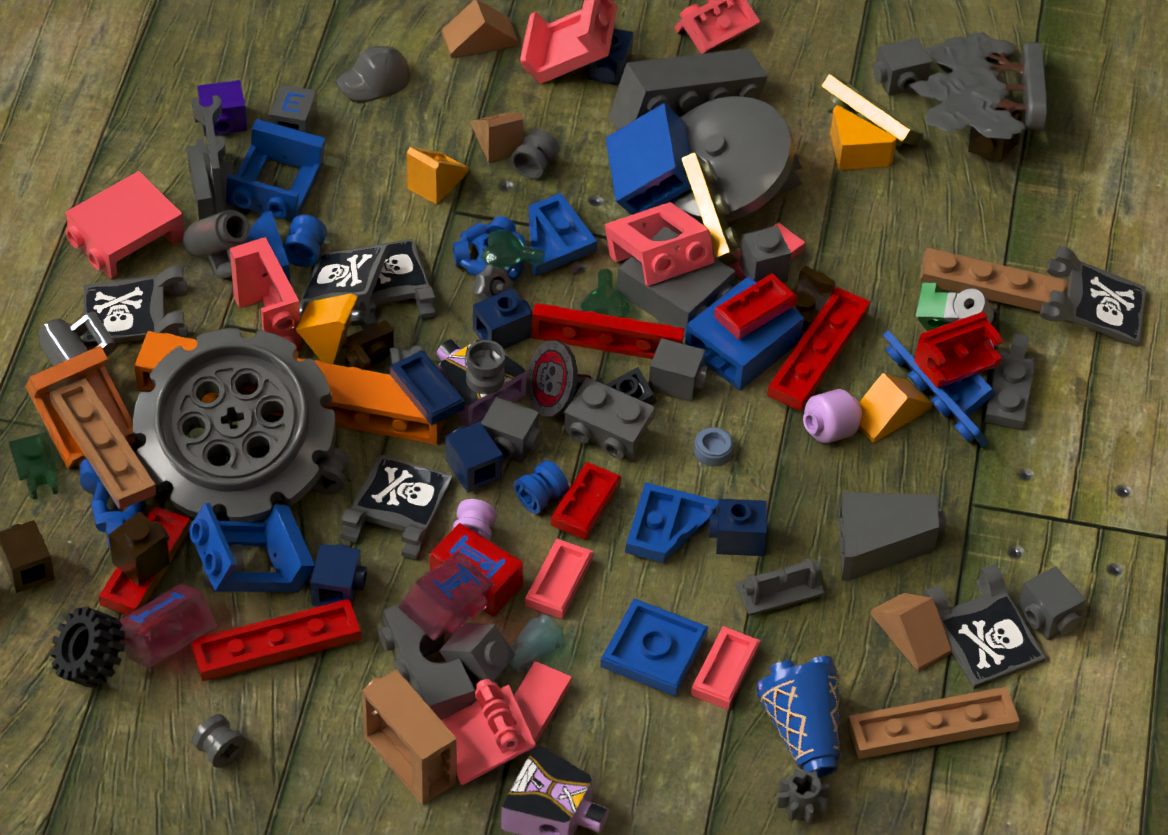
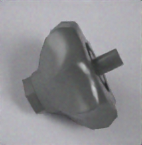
M489 264L485 266L481 273L476 275L472 292L481 302L511 289L514 282L508 277L505 267L496 268Z

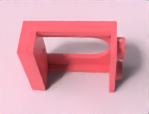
M671 202L604 224L610 258L615 262L628 259L631 256L642 263L645 285L647 286L715 263L709 229ZM665 226L680 235L667 241L650 240Z
M266 237L230 248L233 292L238 307L242 308L262 301L265 307L261 308L262 331L270 332L289 340L296 345L297 351H301L302 340L300 334L296 331L300 321L299 300Z

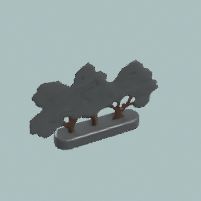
M975 32L968 37L955 36L946 39L943 43L935 44L925 49V52L935 62L953 69L951 73L938 72L931 75L928 81L921 80L909 85L923 97L942 101V103L934 108L928 109L925 120L927 124L932 127H938L945 132L961 130L966 126H972L985 137L996 139H1011L1013 134L1020 133L1026 128L1028 130L1044 131L1047 101L1042 44L1025 43L1022 49L1020 64L1011 63L1004 57L1015 50L1014 44L1007 40L990 38L984 32ZM992 53H998L1001 57L992 55ZM991 57L1000 60L999 64L1003 66L991 64L985 58ZM992 68H1001L999 71L991 70ZM1006 70L1020 72L1022 84H1004L998 80V74ZM1010 90L1023 91V104L1004 100V97ZM996 107H997V108H1004V109L1006 108V110H1003V111H1001V110H995V109H996ZM1016 110H1024L1025 126L1013 118L1011 113Z

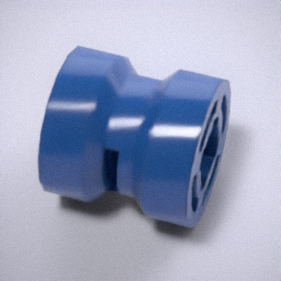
M299 215L293 219L289 228V236H287L283 244L289 263L299 267H310L317 262L320 246L324 243L327 235V228L321 220L309 215Z
M545 460L535 467L532 475H523L514 482L513 488L523 507L533 514H538L548 506L549 500L559 499L569 490V485L561 469L552 461Z

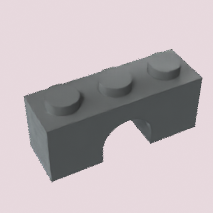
M427 595L383 610V627L379 628L378 631L384 650L386 652L392 650L396 659L393 660L394 669L399 671L439 719L443 720L475 703V690L459 658L446 663H434L425 658L432 653L438 652L444 646V625L430 596Z

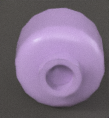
M836 389L812 396L808 400L804 410L803 423L811 436L818 442L827 444L853 436L859 428L862 419V409L855 397L845 390Z

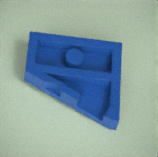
M561 193L529 206L531 261L534 276L597 251V240Z
M645 482L626 542L625 553L664 563L709 521L710 514H716L718 500Z

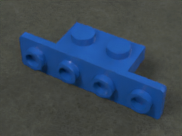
M889 330L885 332L883 336L890 345L885 351L899 367L905 363L912 370L908 377L921 392L928 388L935 397L931 402L945 418L950 414L955 417L958 423L954 427L968 443L975 439L982 448H985L989 444L968 417L995 395V392L979 374H975L937 388L914 362V357Z

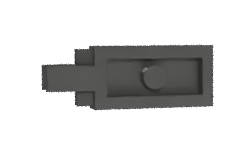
M1014 333L1010 352L1000 351L1002 360L1000 366L995 367L991 388L995 395L988 401L985 417L986 423L1023 429L1035 366L1033 364L1034 357L1025 355L1029 336Z

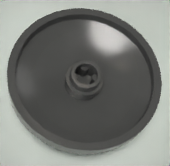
M725 97L699 105L680 117L685 121L690 153L695 152L705 162L710 161L716 172L717 181L713 184L716 193L721 194L727 204L729 214L725 215L726 222L734 221L758 210L776 195L787 180L794 161V140L786 121L771 105L750 97ZM692 188L668 201L701 224H704Z

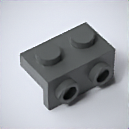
M586 377L564 412L566 432L581 443L589 442L603 448L607 454L614 458L620 459L623 457L633 462L638 455L637 444L655 417V407Z

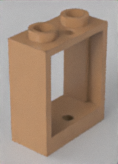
M397 669L384 677L379 676L370 681L366 688L362 690L364 737L423 806L457 784V738Z

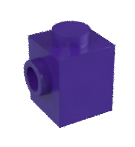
M240 80L197 86L201 106H211L213 104L212 96L219 95L221 98L222 115L214 123L215 135L247 131L246 107ZM202 123L204 136H207L206 126Z

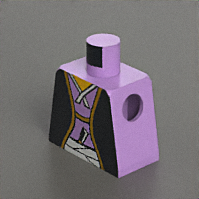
M450 339L442 343L437 350V357L441 360L438 369L465 400V409L456 413L465 427L482 422L496 396L514 403L526 395V370L506 355L505 377L502 388L492 394H479L471 390L466 383V352L473 343L462 349L454 340Z
M537 745L533 748L502 805L501 829L520 835H574L578 825L600 833L607 821L609 809L591 802L593 778L589 774L544 747Z

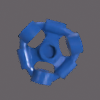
M497 216L493 219L492 223L485 225L479 222L460 234L461 239L458 242H453L455 267L463 266L468 269V274L476 276L483 271L486 265H493L501 259L497 267H505L508 277L515 281L522 274L524 269L523 260L528 256L524 237L517 234L515 224L507 217ZM469 245L476 247L479 254L478 259L470 261Z

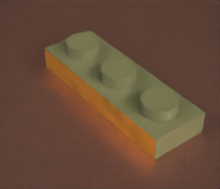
M829 74L824 81L822 87L832 93L829 98L831 101L844 109H848L851 106L857 110L858 117L873 125L877 124L886 130L885 132L896 137L897 146L901 147L903 142L916 146L922 138L923 134L844 79Z
M695 152L683 157L682 161L704 225L710 231L715 257L727 266L740 261L736 250L740 247V241L734 228L727 225L725 215L729 214V210L723 196L716 193L713 183L717 181V175L711 162H705Z

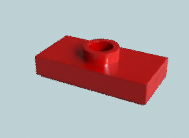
M772 273L717 306L714 310V317L740 340L795 306L797 295Z
M586 462L551 516V526L587 540L621 486L622 476Z

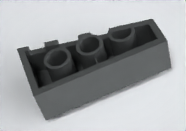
M749 48L629 62L626 64L608 117L616 129L619 130L663 103L679 117H682L695 107L715 99L741 96L759 100L768 75Z

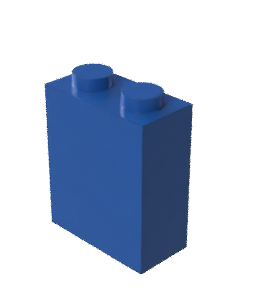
M665 103L606 137L615 200L631 215L663 205L692 188L682 161L683 157L691 154L685 121Z
M750 277L745 278L686 325L685 345L704 349V364L738 390H742L799 343L802 337L804 317L794 307H791L738 340L714 317V310L717 306L754 285L756 282Z

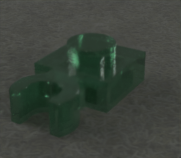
M47 432L10 441V453L19 481L27 479L29 496L33 500L38 499L36 489L44 484L51 487L53 495L58 494V482L54 473L58 471L57 461Z

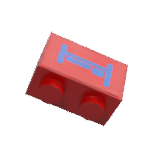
M458 523L430 553V578L442 584L462 570L457 566V563H460L481 584L478 585L473 579L468 583H464L460 579L462 576L460 575L455 580L459 579L462 583L452 591L464 598L472 608L483 610L492 617H495L523 586L524 562L461 523Z

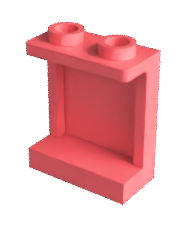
M584 0L581 10L551 23H547L537 12L530 14L520 62L525 71L542 84L609 56L618 6L613 0Z
M140 171L65 212L68 226L65 229V233L71 245L76 249L80 247L87 255L91 265L96 270L101 269L110 279L118 275L116 263L120 259L162 235L172 245L183 240L184 236L182 213Z

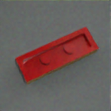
M154 506L147 518L151 522H159L169 536L167 543L171 563L189 533L191 521L190 518ZM168 566L140 587L116 567L99 595L100 606L128 616L134 615L138 617Z

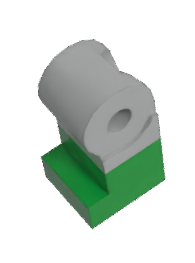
M922 283L916 318L926 331L980 312H984L987 315V320L990 323L992 322L994 310L979 290L966 289L960 293H945L937 283Z

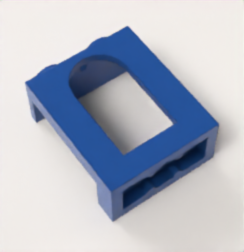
M256 119L251 129V146L236 176L231 174L227 176L226 203L260 213L271 211L273 217L293 221L295 217L299 216L324 164L325 138ZM267 159L300 168L290 191L256 182Z
M204 503L189 528L191 540L197 548L204 571L208 574L213 589L216 592H299L315 567L288 505H274L264 522L218 521L211 504ZM229 545L265 546L276 573L232 572L236 562Z

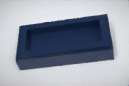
M423 350L390 366L391 377L431 426L465 409V400Z

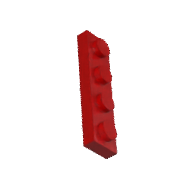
M837 287L768 386L767 396L802 411L869 312L871 301Z
M535 303L532 313L531 338L543 341H562L572 346L653 359L661 338L683 344L685 328L598 314L592 311L586 312L563 308L557 305Z
M350 599L191 639L190 641L201 681L203 682L360 641L361 630Z

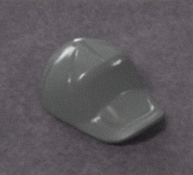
M374 46L364 50L359 55L355 65L337 78L336 84L350 99L365 102L404 89L409 82L410 72L405 57L397 49L390 46Z

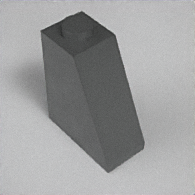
M842 492L838 514L841 580H851L934 551L937 536L944 535L945 512L938 511L937 495Z

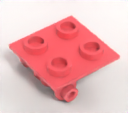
M490 679L481 680L478 682L475 691L478 701L441 720L457 738V777L461 785L537 746L509 684L500 689L498 684Z

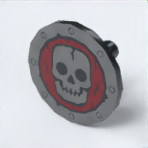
M546 341L539 346L531 358L527 371L529 401L534 410L545 417H557L563 413L573 400L575 390L580 388L585 378L592 379L590 375L578 374L575 356L570 347L562 341Z

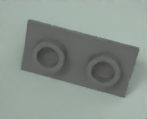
M809 558L804 559L803 563L788 566L782 570H774L756 576L749 574L746 580L735 582V586L749 616L825 594L817 578L822 575L821 566L817 560L811 561Z

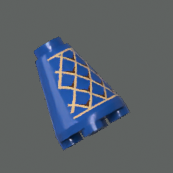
M820 656L810 660L807 664L796 666L793 661H782L770 667L771 675L757 682L756 691L796 764L804 771L811 773L816 771L817 777H823L835 772L838 769L836 761L840 757L839 675L832 657Z

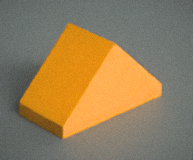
M839 105L833 109L830 136L839 170L889 167L893 163L896 137Z
M409 147L407 152V189L437 205L467 175L470 168L442 152Z
M350 293L308 302L296 327V331L322 362L328 364L335 363L346 340L358 296Z
M882 373L859 402L862 409V419L858 429L874 444L932 409V403L907 379Z

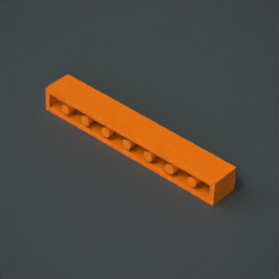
M148 331L134 365L137 390L146 392L154 390L155 386L150 378V373L156 365L179 346L186 351L194 350L198 344L197 340L175 336L170 333ZM297 358L296 360H297V361H304V360H306V359ZM313 360L322 371L329 385L333 399L324 408L335 412L337 427L437 445L444 420L431 426L390 374ZM247 385L242 388L240 394H253L258 386ZM214 392L208 393L202 398L201 402L211 403L218 398L219 394ZM280 412L270 413L271 415L283 416V413Z

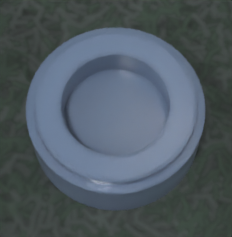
M712 427L703 429L696 435L694 455L698 461L707 466H721L730 460L733 452V439L728 432Z

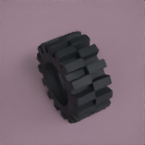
M83 607V609L76 608L74 609V614L69 613L65 616L67 624L60 623L57 628L61 633L59 637H53L52 643L57 644L56 649L51 650L50 657L56 658L51 664L52 668L57 670L56 674L58 677L86 687L96 688L97 684L103 685L107 682L106 676L112 677L115 674L112 668L114 664L120 665L122 659L118 658V653L125 650V644L120 643L121 640L126 638L125 632L120 630L123 625L114 616L88 607Z

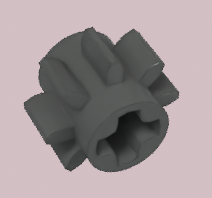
M797 768L794 770V775L790 780L786 778L780 779L778 789L780 794L777 799V808H786L789 821L794 819L799 821L806 820L809 824L812 822V817L816 812L820 814L826 813L828 804L826 798L828 797L829 784H821L816 771L811 773L799 771Z

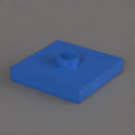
M634 598L601 658L600 667L676 696L708 635L709 627Z

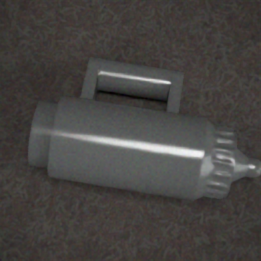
M226 210L192 223L184 233L183 244L192 255L200 257L209 256L215 275L219 279H225L232 276L230 248L241 245L247 240L250 225L243 214L235 210ZM224 251H227L228 256L230 258L229 262H227Z
M95 312L87 313L73 325L62 319L50 320L41 327L38 334L40 338L39 345L52 366L89 351L80 338L87 331L91 333L98 346L101 345L106 356H109L117 348V344Z

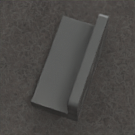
M197 145L187 147V156L198 219L201 220L217 213L210 166L208 164L205 165L202 147ZM220 162L224 211L235 210L243 214L242 208L226 203L228 174L235 175L232 162Z

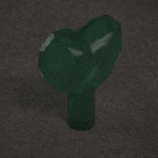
M498 229L489 233L487 240L489 246L484 249L482 259L487 265L491 264L496 268L512 266L519 261L543 265L545 251L525 247L522 241L508 230Z
M602 269L598 272V288L591 291L581 303V311H592L598 314L625 318L629 315L630 305L619 291L613 289L612 271Z

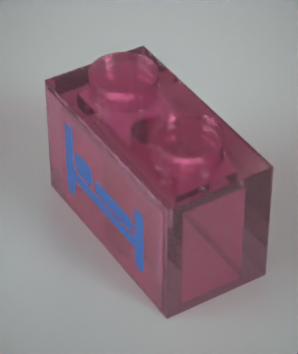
M458 551L418 579L398 608L431 639L436 640L447 631L451 634L457 632L469 617L472 619L476 618L488 605L489 601L485 596L494 586V583Z
M182 583L119 620L123 625L120 630L125 632L126 637L121 640V643L125 644L128 658L147 668L154 666L218 627L202 591Z

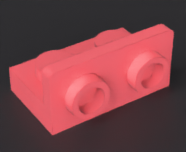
M707 0L708 3L701 7L695 3L680 13L681 20L674 29L677 34L686 30L700 54H705L755 28L760 23V20L747 0Z

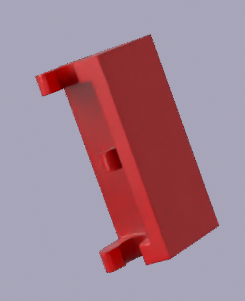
M980 312L921 333L914 362L937 388L1000 366L1002 358L998 351L992 347L990 340L996 346L1002 344L1003 340L999 332L987 320V315L984 312Z

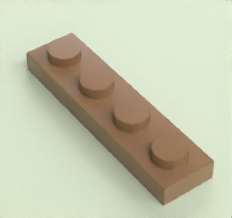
M926 247L922 260L920 284L937 283L941 289L958 293L966 289H976L988 300L1041 312L1043 302L1049 303L1052 290H1058L1067 295L1069 280Z
M86 378L50 392L52 405L119 510L156 495L155 483Z
M1003 687L849 715L847 727L858 759L1015 731L1018 730L1020 720L1008 688Z

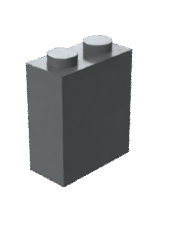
M665 226L650 240L667 241L680 235ZM631 256L618 268L617 293L662 323L685 328V337L686 325L734 288L735 270L714 257L715 263L647 286L645 285L642 263Z

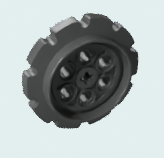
M238 328L207 332L197 337L198 344L194 350L186 351L181 346L175 348L150 373V378L155 388L151 392H141L139 394L134 410L133 432L137 440L146 442L143 447L137 450V456L155 483L157 492L173 490L170 499L174 507L196 518L204 503H210L215 516L220 512H225L230 521L255 522L263 520L270 514L273 505L277 501L284 500L289 505L295 504L320 479L321 473L318 465L315 463L320 458H330L332 456L336 441L337 419L335 412L324 408L326 404L332 401L333 397L318 365L310 358L304 361H297L298 351L296 345L289 340L262 330H258L251 339H244ZM247 385L258 386L253 394H240L242 388ZM214 392L219 394L218 398L211 403L201 402L202 398L208 393ZM270 413H283L282 418L277 422L269 423L265 421ZM239 421L238 428L232 429V423ZM192 429H205L204 433L196 439L187 437ZM266 447L270 449L268 454L262 458L251 457L253 451L257 448ZM218 456H230V460L225 465H212V462Z

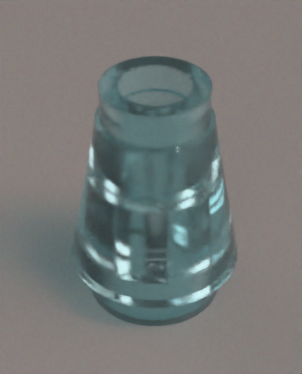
M542 613L537 618L532 617L511 646L515 656L508 663L509 666L516 672L522 673L525 669L532 666L535 661L538 662L560 647L559 642L564 638L563 631L546 614Z

